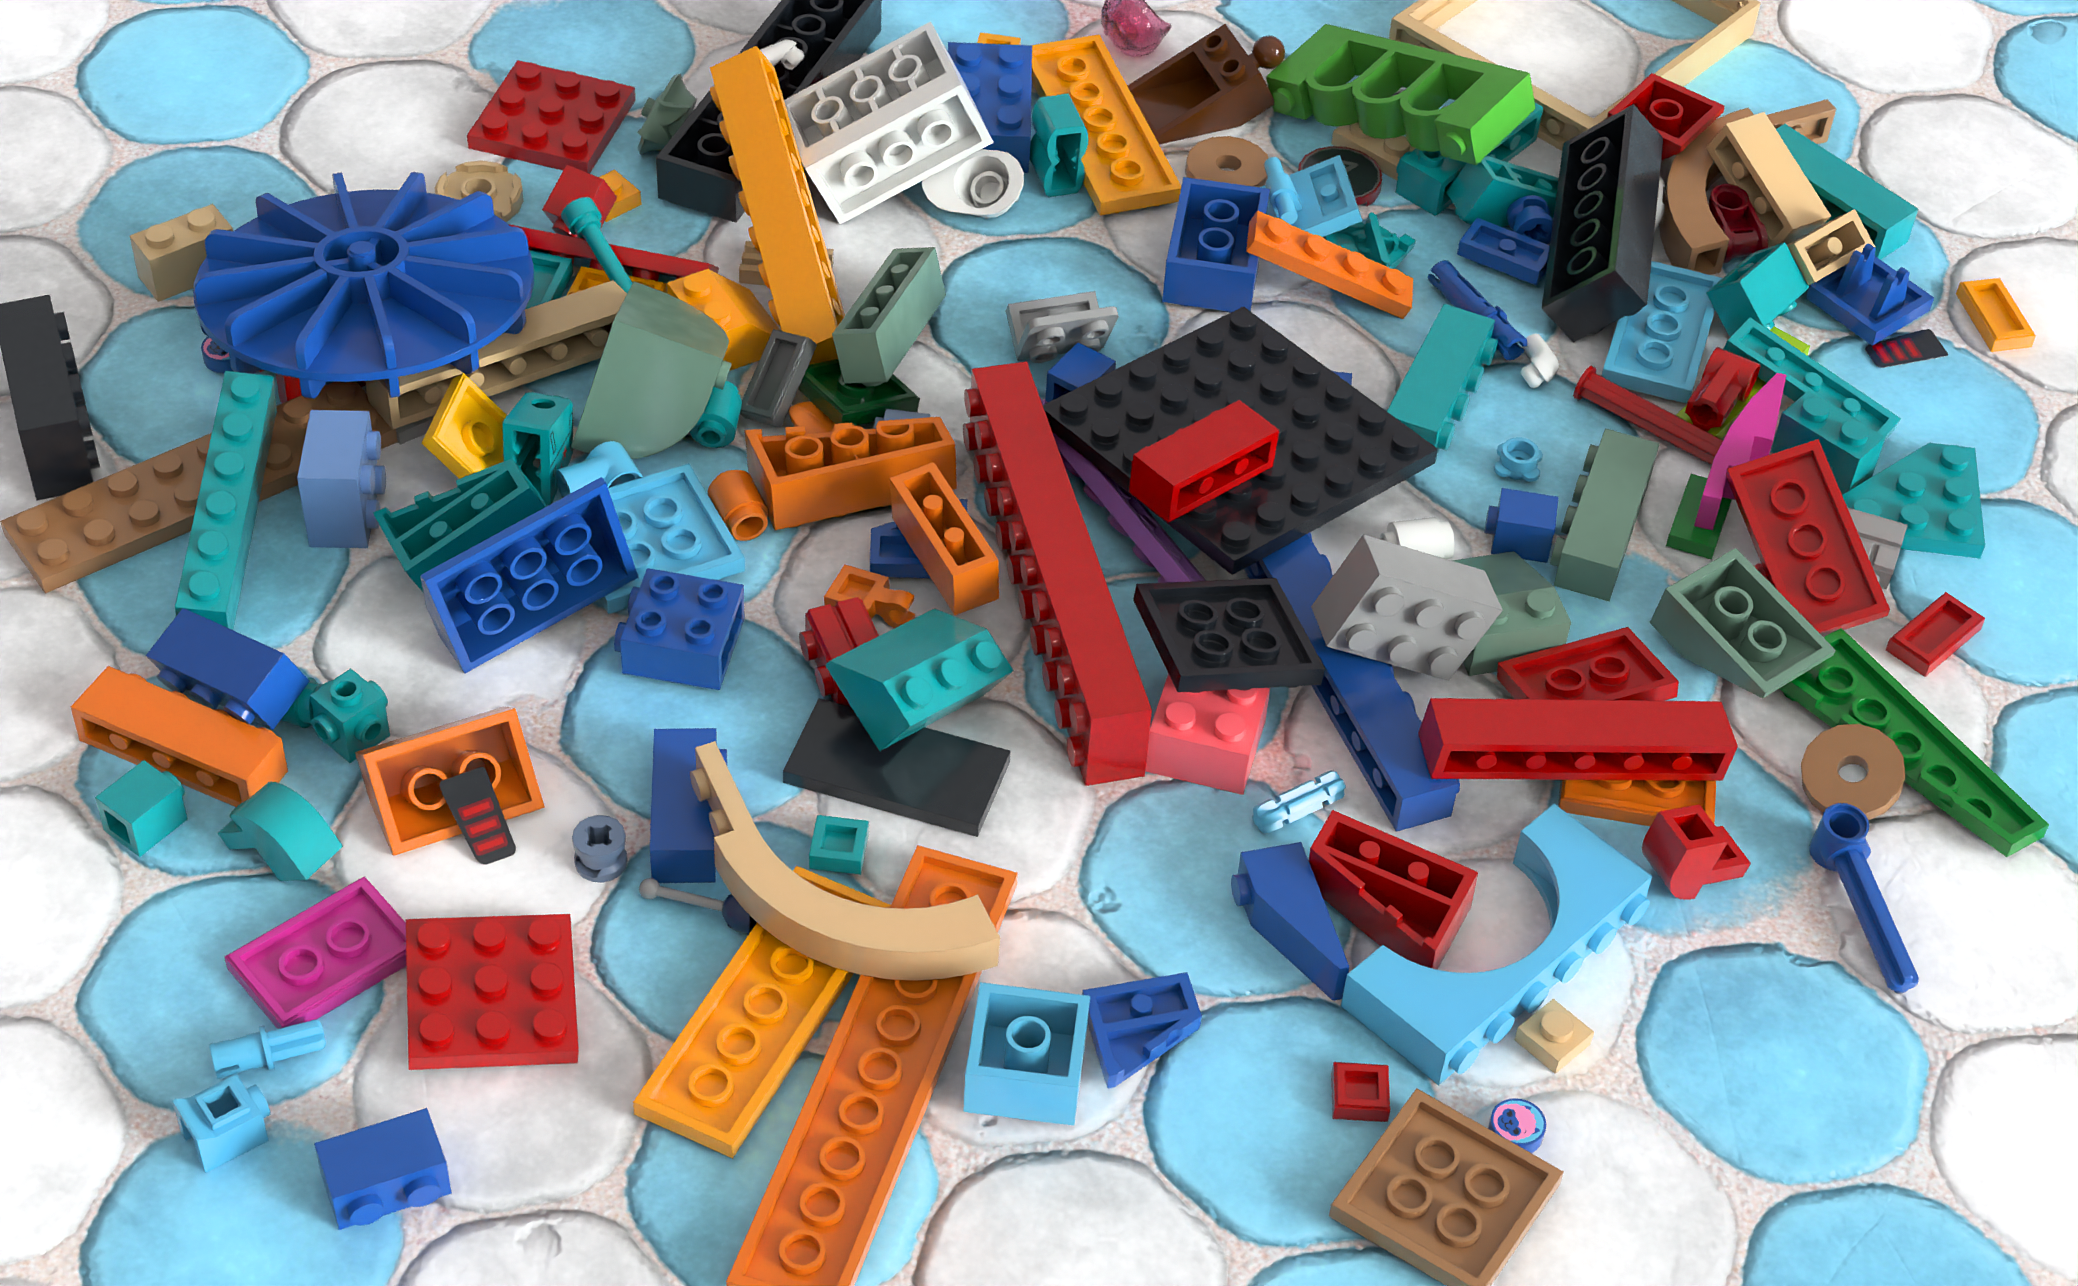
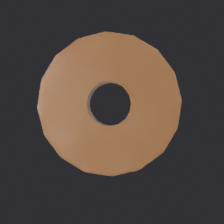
M1231 136L1211 137L1198 142L1189 150L1185 174L1188 178L1261 187L1265 185L1267 180L1264 162L1268 159V155L1258 145L1246 139ZM1222 168H1230L1234 171H1225Z
M1861 724L1837 725L1821 732L1807 746L1801 762L1802 788L1811 804L1823 813L1833 804L1846 803L1859 808L1868 820L1886 813L1898 801L1905 780L1903 755L1895 742L1880 730ZM1856 764L1866 770L1867 776L1858 782H1848L1842 779L1838 772L1845 765Z

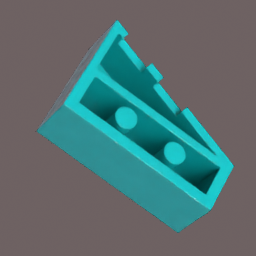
M513 459L456 480V488L436 496H432L429 491L414 496L415 504L397 511L390 512L385 507L373 512L404 571L422 592L421 575L547 507L539 492Z

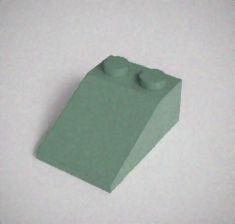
M1737 548L1667 587L1650 621V624L1683 658L1762 699L1832 657L1836 651Z
M1516 552L1452 560L1484 570L1503 609L1464 660L1463 664L1469 676L1497 672L1498 662L1566 644L1571 621L1555 587Z

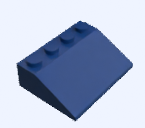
M602 477L421 575L425 605L439 637L464 674L639 578L610 492Z

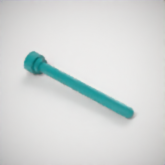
M582 197L572 201L561 213V218L567 228L579 238H585L609 280H614L628 293L632 281L600 230L602 215L594 201L589 197Z

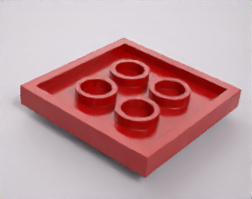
M517 60L468 132V148L559 170H564L567 164L590 174L636 101L635 87Z
M571 914L406 919L408 1070L578 1063L579 1048Z

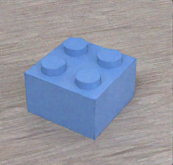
M310 410L297 476L309 547L368 548L371 529L379 528V523L373 512L380 510V502L376 498L377 494L385 493L386 470L385 466L377 465V460L380 459L381 436L379 431H372L369 411Z

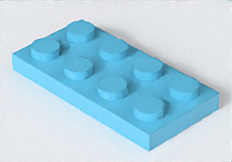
M1651 261L1647 305L1636 314L1625 316L1618 320L1602 371V377L1625 389L1687 404L1692 395L1715 312L1706 292L1722 278Z

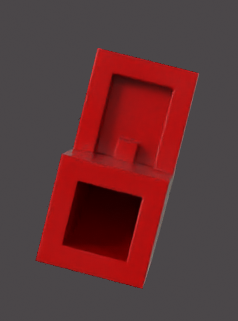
M1700 804L1659 811L1642 843L1643 855L1669 891L1676 898L1684 900L1695 899L1702 885L1743 877L1751 864L1723 826L1716 827Z

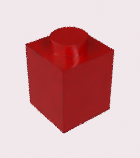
M566 164L542 209L553 223L552 230L561 235L578 237L569 231L561 218V213L569 203L582 197H589L594 201L602 215L600 221L602 225L604 224L617 199L604 179Z

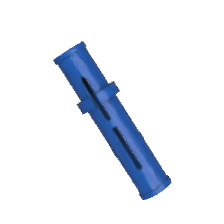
M1440 261L1431 268L1430 271L1439 279L1433 274H1428V281L1455 307L1495 319L1492 338L1498 340L1497 350L1506 360H1514L1523 354L1525 350L1517 342L1526 347L1528 344L1527 339L1512 327L1507 321V314L1499 306L1494 308L1449 261Z

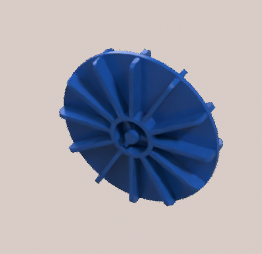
M342 172L332 174L334 194L317 196L288 205L273 195L264 193L256 198L257 218L243 224L235 231L212 230L205 239L207 256L199 267L194 280V305L201 330L219 347L229 353L231 368L234 372L254 374L263 369L280 375L299 378L302 396L315 399L319 395L327 381L353 382L385 379L389 396L393 398L400 397L398 377L434 369L448 363L461 372L470 374L479 368V349L491 343L503 333H520L526 324L525 308L531 298L534 287V266L525 232L519 227H511L494 215L492 198L482 191L474 192L460 200L426 193L424 174L411 172L399 190L379 189L348 192Z

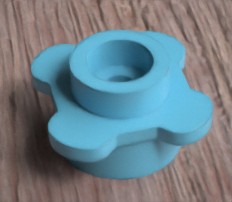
M1516 437L1501 443L1497 447V454L1500 456V459L1494 466L1496 474L1514 480L1524 479L1528 482L1536 481L1540 477V470L1537 468V464L1542 461L1543 453L1533 441Z

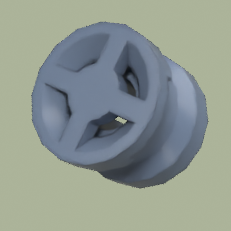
M603 815L587 817L578 823L572 835V843L575 850L574 863L577 872L586 880L600 883L612 881L620 876L627 865L626 835L623 825L618 820Z

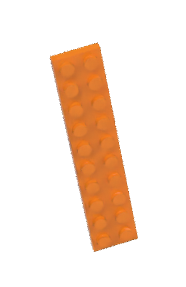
M917 845L890 908H926L949 904L978 895L998 932L1017 887L1018 873ZM982 971L945 979L915 981L860 975L726 1280L727 1286L855 1285Z

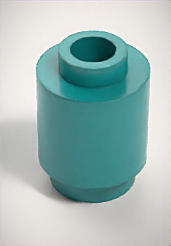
M726 380L723 390L713 387L702 416L690 431L692 438L701 445L710 448H721L729 445L734 440L742 407V399L737 387L733 383Z

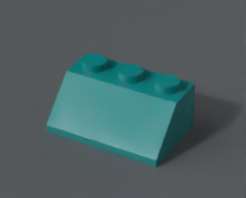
M935 608L825 664L879 751L984 696L1014 672L988 629Z

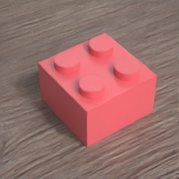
M1168 674L1150 727L1145 772L1243 795L1265 725L1270 688L1213 690L1199 693L1177 692Z

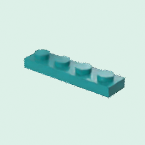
M1749 318L1727 340L1723 348L1759 363L1760 371L1758 377L1766 383L1776 373L1786 374L1783 394L1794 402L1807 391H1810L1885 436V440L1895 430L1901 420L1900 417L1752 318Z

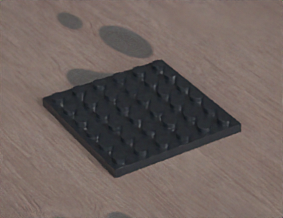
M1244 306L1043 405L1052 432L1128 493H1130L1129 485L1133 454L1174 434L1177 430L1209 416L1213 411L1220 410L1238 400L1278 428L1279 435L1272 468L1173 521L1166 522L1231 575L1236 574L1435 464L1438 452L1435 446Z

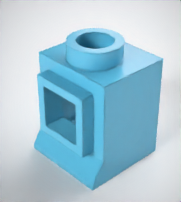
M237 1074L189 1098L172 1100L180 1132L185 1140L193 1137L200 1164L205 1173L269 1141L263 1119L271 1115L266 1099L256 1084L246 1089Z

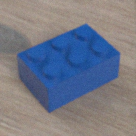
M948 42V54L960 73L994 142L982 149L998 150L1011 154L1019 161L1023 172L1029 173L1032 45Z
M1183 177L1166 260L1162 302L1225 312H1233L1244 306L1251 311L1260 257L1246 252L1249 222L1257 210L1267 214L1270 189Z

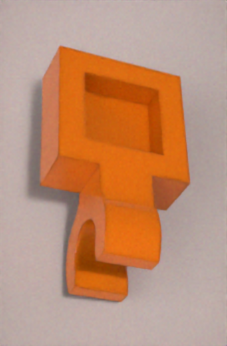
M844 564L824 595V605L830 604L832 607L839 601L859 597L860 600L862 599L871 620L875 614H878L893 628L915 618V613L908 611L914 601L913 594L904 590L890 589L889 577Z

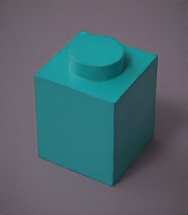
M145 760L141 761L95 797L104 831L139 857L188 820L183 801L185 790L180 781L168 771L161 773Z

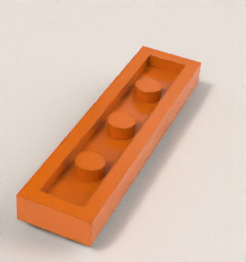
M1258 210L1250 220L1246 252L1401 319H1404L1411 310L1413 294L1412 277Z

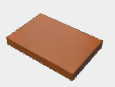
M1560 780L1558 807L1566 813L1651 826L1659 811L1700 804L1714 823L1716 781Z

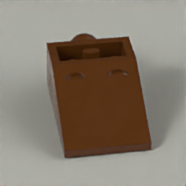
M1224 24L1127 86L1159 145L1240 127L1274 106V98L1258 69L1260 67L1273 69L1279 66L1285 57V47L1280 39L1267 35L1259 38L1254 43L1252 53L1248 55L1228 26Z

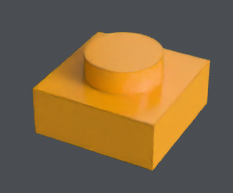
M615 169L600 176L617 197L605 222L641 205V191Z

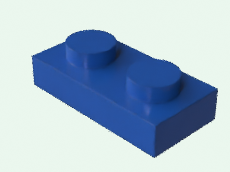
M1477 217L1460 239L1457 255L1513 276L1518 280L1537 285L1547 270L1550 245Z

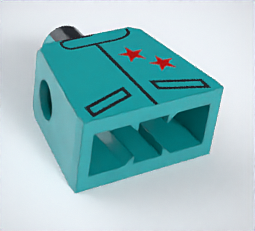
M529 392L523 395L502 422L504 461L513 459L539 492L546 505H550L558 490L556 470L568 466L573 454V448L571 447L573 443V403L568 398ZM536 458L540 459L541 463L538 468L533 465V461Z

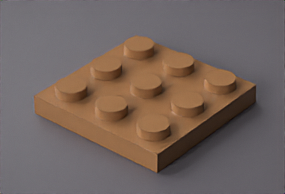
M1416 1088L1331 1204L1329 1217L1446 1286H1491L1559 1187L1564 1171Z

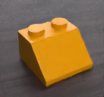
M709 269L667 282V294L700 310L725 331L729 344L723 360L732 363L729 371L760 361L773 329L781 331L750 289Z

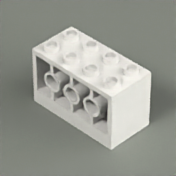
M931 21L784 100L804 168L839 224L850 220L994 143L960 73Z

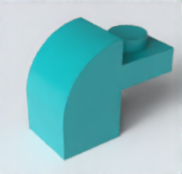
M277 782L266 783L251 798L238 805L229 815L232 821L218 832V835L229 850L256 848L279 881L307 880L343 847L323 817L306 799L291 788Z

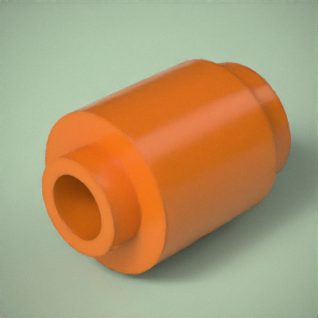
M728 470L719 474L712 481L707 494L731 535L740 541L751 540L761 535L768 525V509L751 475L743 470Z

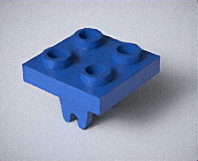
M1867 243L1862 253L1858 250L1853 252L1848 264L1810 284L1806 298L1873 346L1929 312L1934 297L1909 280L1910 272L1900 267L1896 271L1875 256L1876 248Z

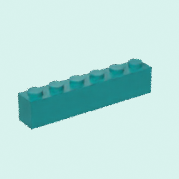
M225 371L175 603L176 616L182 608H185L231 630L234 629L277 413L274 376Z

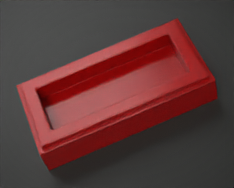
M1945 592L1893 635L1888 641L1886 651L1926 677L1981 630L1985 617Z

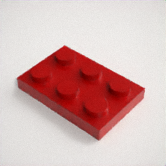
M1629 627L1498 662L1497 679L1514 699L1665 701L1677 697L1679 681Z

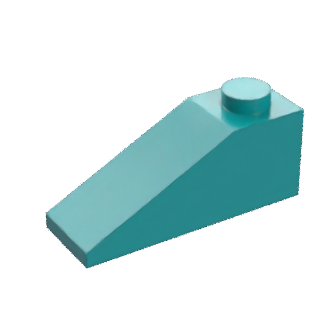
M1486 156L1477 165L1467 163L1446 193L1456 207L1455 213L1464 222L1472 225L1478 217L1503 227L1509 226L1506 214L1510 205L1517 199L1529 195L1542 197L1547 202L1550 216L1553 218L1559 178Z

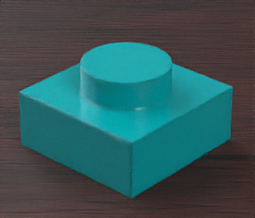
M817 815L809 852V869L861 875L869 836V821Z

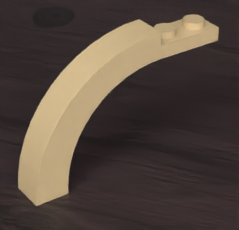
M714 741L695 748L696 770L690 771V779L698 800L703 801L707 799L712 809V812H709V819L715 835V867L726 887L741 907L761 927L781 942L805 956L831 967L883 979L914 981L945 979L968 975L998 966L1000 936L978 895L944 905L901 909L857 903L818 888L785 865L763 840L716 742Z

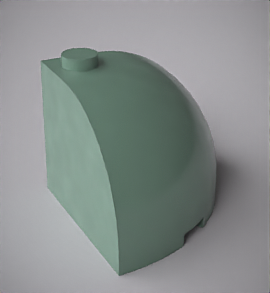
M633 281L613 321L571 447L589 454L596 446L604 442L614 441L623 445L631 459H638L659 453L680 441L692 430L702 416L713 387L723 390L732 363L723 360L729 344L725 331L709 316L686 302Z

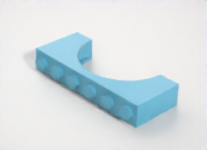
M1556 804L1550 806L1521 830L1513 864L1523 871L1538 889L1548 910L1551 932L1536 950L1525 958L1503 968L1477 973H1457L1419 965L1382 945L1347 974L1341 1007L1437 1085H1440L1454 1072L1458 1074L1464 1073L1474 1063L1482 1047L1489 1041L1493 1043L1501 1041L1510 1031L1515 1019L1525 1010L1528 1013L1534 1012L1546 999L1551 987L1558 981L1564 984L1570 981L1589 954L1592 952L1596 954L1602 953L1614 939L1617 930L1625 923L1630 926L1635 924L1649 906L1650 901L1646 898L1652 876Z

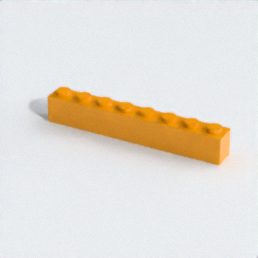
M755 46L710 67L714 86L710 87V93L715 105L723 114L724 120L719 122L723 137L732 147L734 154L729 157V163L733 173L741 181L743 190L738 195L743 209L752 220L753 226L748 228V232L754 247L761 253L763 260L762 263L758 264V269L763 282L772 293L773 299L768 301L772 317L781 326L783 332L808 337L817 344L809 365L838 359L832 333L845 317L844 309L775 68L760 49Z

